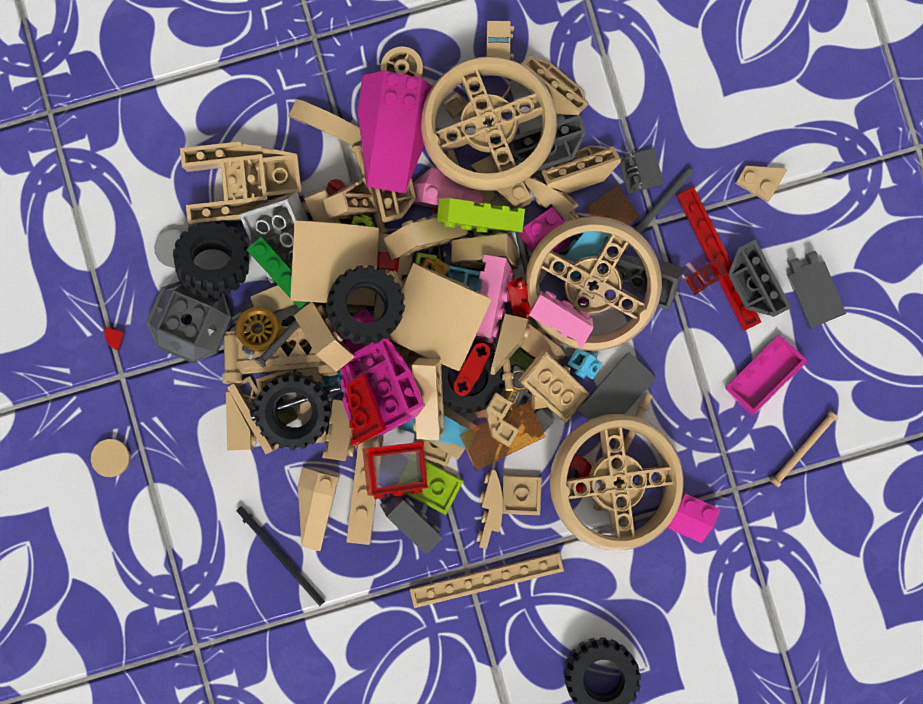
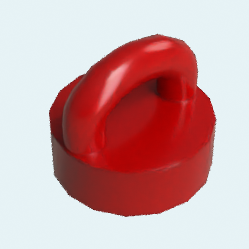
M339 179L329 181L327 185L328 194H334L345 187V184Z

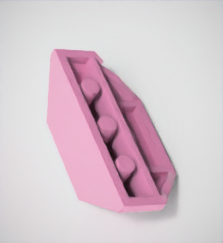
M432 167L413 182L416 196L413 204L438 209L439 198L473 201L474 204L484 203L485 200L479 190L471 189L452 181L438 168Z

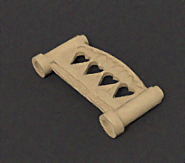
M282 326V333H283L289 326ZM300 327L286 340L288 342L291 340L296 341V346L288 357L280 347L265 362L266 365L263 368L255 362V359L260 357L264 351H256L250 360L243 351L244 345L239 341L236 332H226L224 336L225 373L222 374V383L225 384L241 383L242 374L318 368L319 376H335L338 374V371L336 372L319 358L313 349H311L308 355L300 346V341L302 339L307 340ZM263 329L256 330V334H259Z

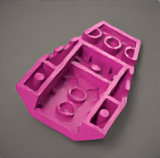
M389 71L363 75L357 113L360 124L366 187L405 194L424 148L421 134V116L425 100L433 86L423 78Z
M367 309L352 316L362 323L375 322V319ZM388 337L376 344L373 342L369 345H363L362 343L354 344L351 343L352 340L343 339L354 355L351 361L340 368L342 380H340L341 388L344 391L343 405L349 420H351V409L348 407L347 383L361 375H367L387 429L375 436L385 434L416 418L425 407L424 401L411 369Z

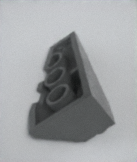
M621 255L615 266L621 274L622 282L630 286L633 292H639L645 297L647 276L641 258ZM658 261L662 274V290L658 307L670 310L680 285L684 268L668 262ZM603 263L602 270L606 271L608 265Z

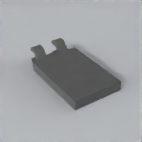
M816 251L805 254L808 262L806 266L801 267L798 258L787 262L792 272L787 277L809 329L846 314L825 261L819 263Z

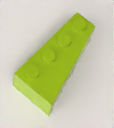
M439 198L437 222L444 223V227L456 228V225H459L461 230L476 228V232L487 233L490 230L493 235L499 232H523L525 209H510L508 206H495L487 203L474 204L473 201Z

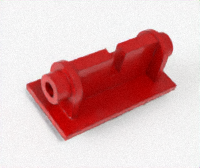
M519 277L507 283L513 316H523V318L528 319L531 316H529L530 304L526 300L528 298L527 283H525L522 277Z

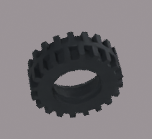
M286 372L284 375H278L264 386L255 401L254 416L257 419L255 422L256 427H260L262 437H268L270 444L274 442L281 449L284 447H289L290 450H295L298 447L304 449L309 444L313 445L324 434L332 415V403L328 398L329 393L322 388V383L320 381L317 383L311 375L305 376L302 375V372L297 374ZM295 392L302 394L311 404V418L300 427L286 426L279 420L276 414L277 401L287 393Z

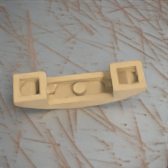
M296 99L288 117L305 125L308 124L338 138L339 141L349 146H358L361 141L360 129L357 126L304 101Z

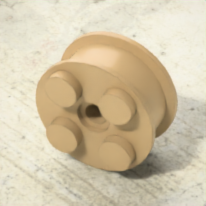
M395 47L389 50L382 59L381 71L423 78L422 60L418 53L411 48Z

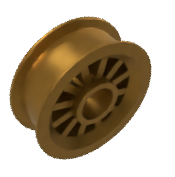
M253 307L243 312L236 324V334L244 346L253 351L263 352L282 334V326L278 317L270 310L263 307ZM262 325L263 330L259 334H256L255 330L257 326Z

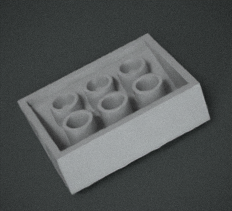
M297 192L280 196L239 214L251 243L253 244L260 237H264L291 268L293 261L295 221H309ZM266 272V275L270 283H275V281Z

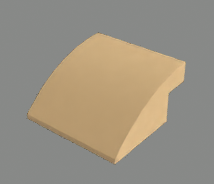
M295 221L290 301L327 303L332 285L339 275H343L346 270L350 268L353 270L356 266L360 265L363 268L371 265L377 270L379 228ZM368 288L356 289L348 296L347 304L375 306L376 292Z
M413 263L401 289V293H404L405 297L403 301L405 305L403 318L388 338L429 359H441V364L460 371L492 299L487 295L470 289L466 284Z

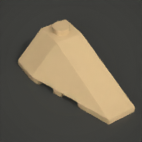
M302 467L298 483L302 547L321 551L340 476Z

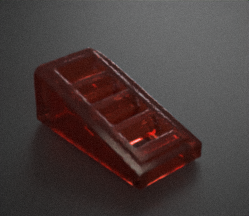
M716 258L684 280L694 295H696L728 273L719 259ZM714 264L721 273L718 276L711 267ZM706 269H709L714 278L712 280L705 272ZM700 273H702V275L706 279V284H704L701 278L699 277ZM694 277L701 287H696V285L692 281Z

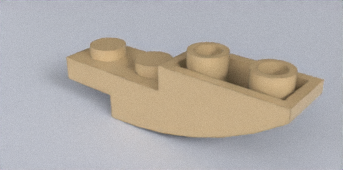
M531 175L523 181L527 190L536 196L535 199L540 206L547 208L553 205L559 216H562L566 222L579 218L574 212L579 205L567 193L548 187L545 179Z
M491 469L490 473H486L484 483L487 484L486 491L481 492L479 502L482 503V508L488 509V512L484 511L481 523H485L483 531L479 530L476 540L479 542V547L487 549L491 531L499 532L502 522V490L496 470Z

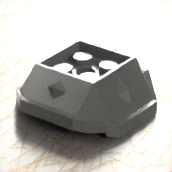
M179 281L161 287L146 324L158 349L195 364L218 353L233 316L224 294H220L219 298H214V295H209L208 298L202 297L201 293L195 295L191 293V288L187 290L182 282ZM191 315L192 322L186 325L185 318Z

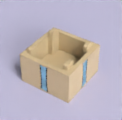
M487 21L486 56L514 59V54H510V39H513V34H510V31H514V26H510L511 21Z

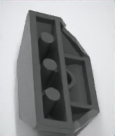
M581 115L557 122L553 147L547 159L537 171L574 160L586 135ZM542 127L514 136L513 140L509 143L513 158L523 162L533 152L539 142Z
M756 239L737 248L728 277L745 309L775 317L792 308Z

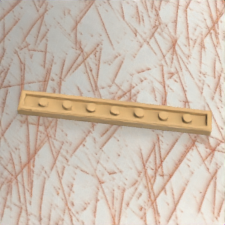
M555 552L410 588L413 606L417 608L563 572L564 568L560 552Z

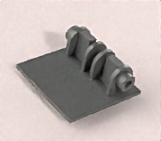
M654 148L633 154L629 152L620 157L621 162L619 165L627 194L664 185Z

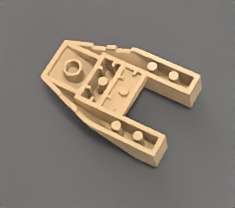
M241 142L180 148L182 168L187 172L221 168L224 201L186 205L187 221L190 226L194 225L196 227L200 222L207 224L210 221H216V224H220L221 222L227 223L241 220L239 214L280 196L297 192V194L302 193L297 154L262 148L256 145L252 146Z

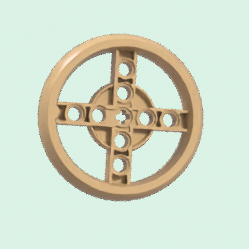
M493 56L472 58L457 64L445 72L428 93L421 116L423 143L436 167L452 181L471 189L483 191L506 189L523 182L533 175L547 159L553 147L557 131L555 105L542 80L530 69L516 61ZM480 76H500L511 79L524 86L532 95L509 103L500 96L487 94ZM462 83L470 102L464 108L460 122L436 131V117L441 103L456 86ZM473 86H478L480 88L478 91L475 92L470 90V88ZM484 103L487 106L484 109H479L477 105ZM522 107H528L530 108V111L525 113L522 112L520 109ZM504 114H510L512 116L508 120L502 118ZM542 115V131L536 148L522 163L516 166L508 144L513 140L518 124ZM490 121V124L492 123V126L488 127L486 122ZM470 127L475 129V132L472 134L466 132ZM452 134L457 136V139L454 141H450L447 138ZM493 138H499L501 142L498 144L491 143V140ZM469 144L478 151L490 152L498 173L486 174L469 171L454 163L445 152ZM504 155L508 159L505 162H500L498 157Z
M600 216L581 217L557 226L538 243L526 268L525 283H527V301H529L530 308L540 293L541 270L544 269L564 280L566 297L575 310L597 313L612 306L632 317L625 325L614 331L589 335L582 348L577 346L578 341L569 336L564 338L558 330L552 327L548 328L536 320L550 337L563 345L578 350L602 351L618 347L630 341L648 325L660 301L662 274L654 250L639 232L629 225L612 218ZM603 232L610 234L598 256H586L573 262L552 251L565 239L580 233ZM628 244L637 252L646 271L647 290L644 300L622 289V277L615 266ZM610 246H615L618 248L616 254L610 255L607 253V249ZM560 261L564 264V267L561 270H557L553 267V264ZM601 263L608 265V269L604 272L597 269ZM573 271H579L581 277L573 279L570 274ZM595 280L597 287L593 286L592 288H590V284L588 282H593ZM607 290H614L615 295L613 297L605 296ZM581 297H586L589 301L587 304L581 305L578 303V300ZM631 299L632 304L625 307L622 305V301Z
M627 414L598 416L575 428L558 448L550 472L551 498L563 524L575 537L584 543L604 550H630L654 540L674 519L683 495L684 478L682 465L671 441L653 424L639 417ZM622 429L637 432L651 442L659 453L663 466L642 468L634 458L626 455ZM600 432L603 457L593 465L589 476L567 479L568 469L576 451L587 439ZM614 438L616 444L613 448H610L609 442ZM614 458H617L618 464L613 468L611 462ZM656 472L657 479L653 482L651 476ZM638 475V482L633 484V477ZM617 479H619L620 482L614 485V481H617ZM597 480H600L602 483L601 487L596 490L595 483ZM581 482L583 488L580 492H577L576 485ZM665 486L661 503L648 522L634 531L631 507L640 501L645 488ZM592 496L598 505L609 510L612 535L598 533L584 525L574 513L569 499ZM618 497H622V504L620 506L616 505ZM624 516L625 522L619 526L618 520Z

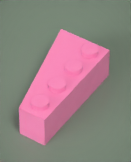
M484 255L483 262L486 263L485 271L480 272L481 290L477 292L489 296L492 300L474 340L495 344L496 338H499L501 332L500 322L504 320L506 312L504 307L510 299L507 283L515 280V273L506 258Z

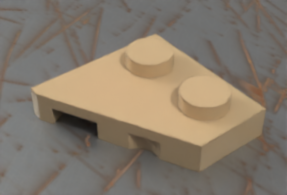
M745 166L735 184L769 202L787 169Z

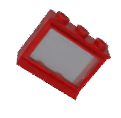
M424 441L362 448L367 495L374 496V499L386 498L385 494L392 493L393 496H402L405 491L417 494L423 493V489L429 488L423 448Z

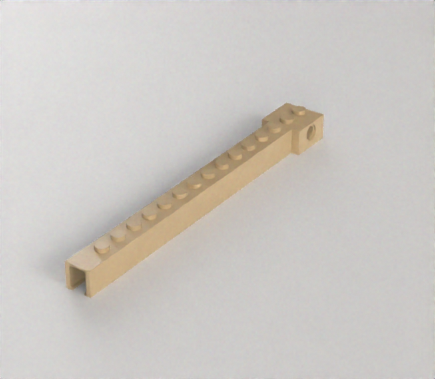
M379 233L378 251L388 252L383 238L390 234ZM414 253L405 256V254L400 256L398 274L402 278L400 281L408 275L413 264ZM376 294L375 321L382 316L384 311V303L379 294ZM384 434L374 436L358 445L347 533L348 543L370 545L372 542L377 499H374V496L367 495L362 448L383 446ZM382 456L373 457L377 488Z

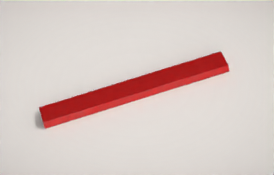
M694 186L677 194L676 198L742 330L745 331L762 323L757 312L745 309L728 277L732 262Z

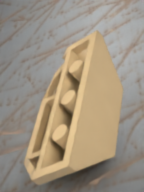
M532 55L521 63L534 72L545 84L553 99L556 115H579L588 106L589 102L585 99L581 88L552 63L537 59Z
M587 146L578 149L574 160L543 169L541 172L548 187L565 193H571L605 181L621 162V159L614 146H609L608 148L604 146Z
M410 179L405 194L373 188L378 211L383 223L402 219L416 200L412 179Z

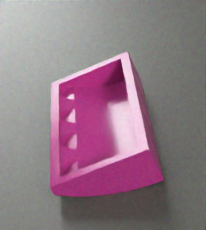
M778 335L725 389L753 417L808 360L784 338Z

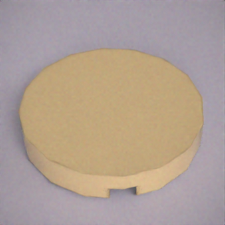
M117 439L100 441L91 453L92 467L98 474L104 477L118 476L125 472L130 464V451H128L123 442Z

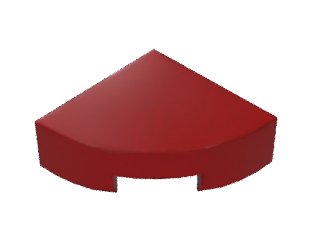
M105 327L104 335L107 343L113 349L120 351L125 332Z

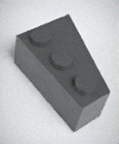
M391 494L380 505L386 517L426 555L443 539L439 533L441 529L434 522L431 524L427 520V515L422 510L418 511L414 507L415 504L408 497L405 498L403 495L393 496Z

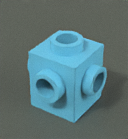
M576 349L568 365L576 370L574 374L583 379L586 376L593 379L599 371L602 362L596 359L598 355L592 351L585 352Z

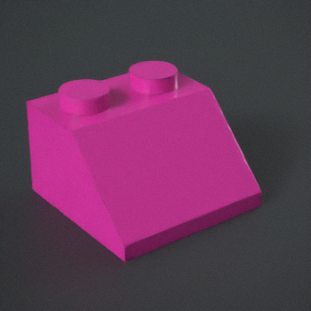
M552 207L524 226L523 232H519L518 235L533 253L538 243L550 231L563 224L564 221ZM565 239L552 251L559 252L571 243L570 239Z
M683 493L679 509L667 528L702 543L714 527L721 509Z

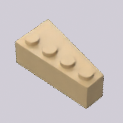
M437 215L430 217L429 220L424 217L415 221V223H413V220L407 221L402 224V228L383 239L391 259L394 260L404 254L408 256L420 250L424 251L435 246L438 247L451 243L452 240H458V238L465 237L469 233L468 230H461L459 225H456V228L444 227V223L437 222Z

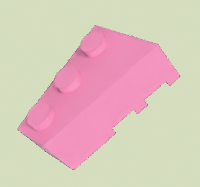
M540 291L529 310V316L548 328L552 327L558 330L564 338L569 336L578 341L577 346L580 348L583 347L594 328L593 320L590 318L591 315L584 310H580V312L575 310L571 303L565 300L563 302L557 300L556 296L549 291L545 293Z

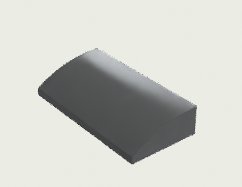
M627 353L581 404L577 411L588 420L607 414H625L656 378L631 353Z

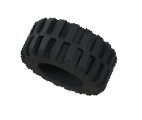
M210 221L207 224L200 222L196 227L194 225L188 227V232L183 231L180 234V239L176 240L175 249H173L175 272L177 273L178 280L182 282L187 290L191 288V293L195 295L201 293L202 297L206 298L209 295L219 298L220 294L225 296L231 294L232 289L236 291L240 288V283L245 282L246 275L249 273L248 245L244 241L243 235L237 233V229L232 226L228 228L227 224L223 222L220 224H216V221ZM210 249L220 250L230 257L229 262L225 266L215 270L203 269L193 261L199 253Z
M362 265L356 266L355 269L352 270L350 268L343 275L340 274L332 285L327 298L326 311L328 312L329 322L333 324V329L339 332L343 339L352 340L351 343L354 344L362 343L363 345H369L373 342L376 344L382 339L389 337L401 322L403 312L405 311V305L403 304L405 300L404 293L400 291V284L394 282L395 277L391 274L389 276L386 275L384 269L376 270L371 265H368L367 268H363ZM368 288L375 291L382 298L384 311L377 321L362 323L350 315L347 310V299L354 290Z
M474 340L473 343H472V345H471V347H470V350H469V352H468L466 358L469 357V355H470V353H471L473 347H474L476 344H478V343H483V342H478V341ZM484 347L476 349L478 357L486 356L487 353L484 352ZM492 347L484 365L486 382L483 388L475 394L458 395L450 382V371L452 368L441 364L444 405L457 412L475 413L486 409L494 393L501 394L505 382L502 380V375L504 374L503 366L495 375L490 374L495 350Z
M600 637V640L591 638L587 643L583 641L579 644L580 647L577 650L574 648L571 651V657L566 660L564 681L574 704H629L631 701L635 702L637 699L636 692H640L641 685L639 681L641 680V674L638 670L637 662L625 646L620 645L613 639L607 640L605 637ZM599 660L612 661L620 672L617 686L605 694H596L589 691L584 683L585 671L592 663Z

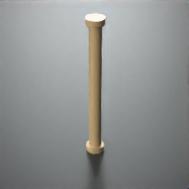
M362 145L351 148V151L355 154L361 176L364 178ZM379 212L373 214L377 228H379V233H388V228H385Z
M831 411L827 413L828 416L778 474L770 479L771 483L778 488L780 487V482L831 423L838 420L836 414Z

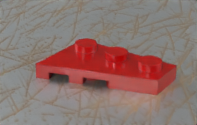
M361 375L347 383L348 407L351 409L349 427L352 428L350 444L351 446H357L387 429L367 375Z

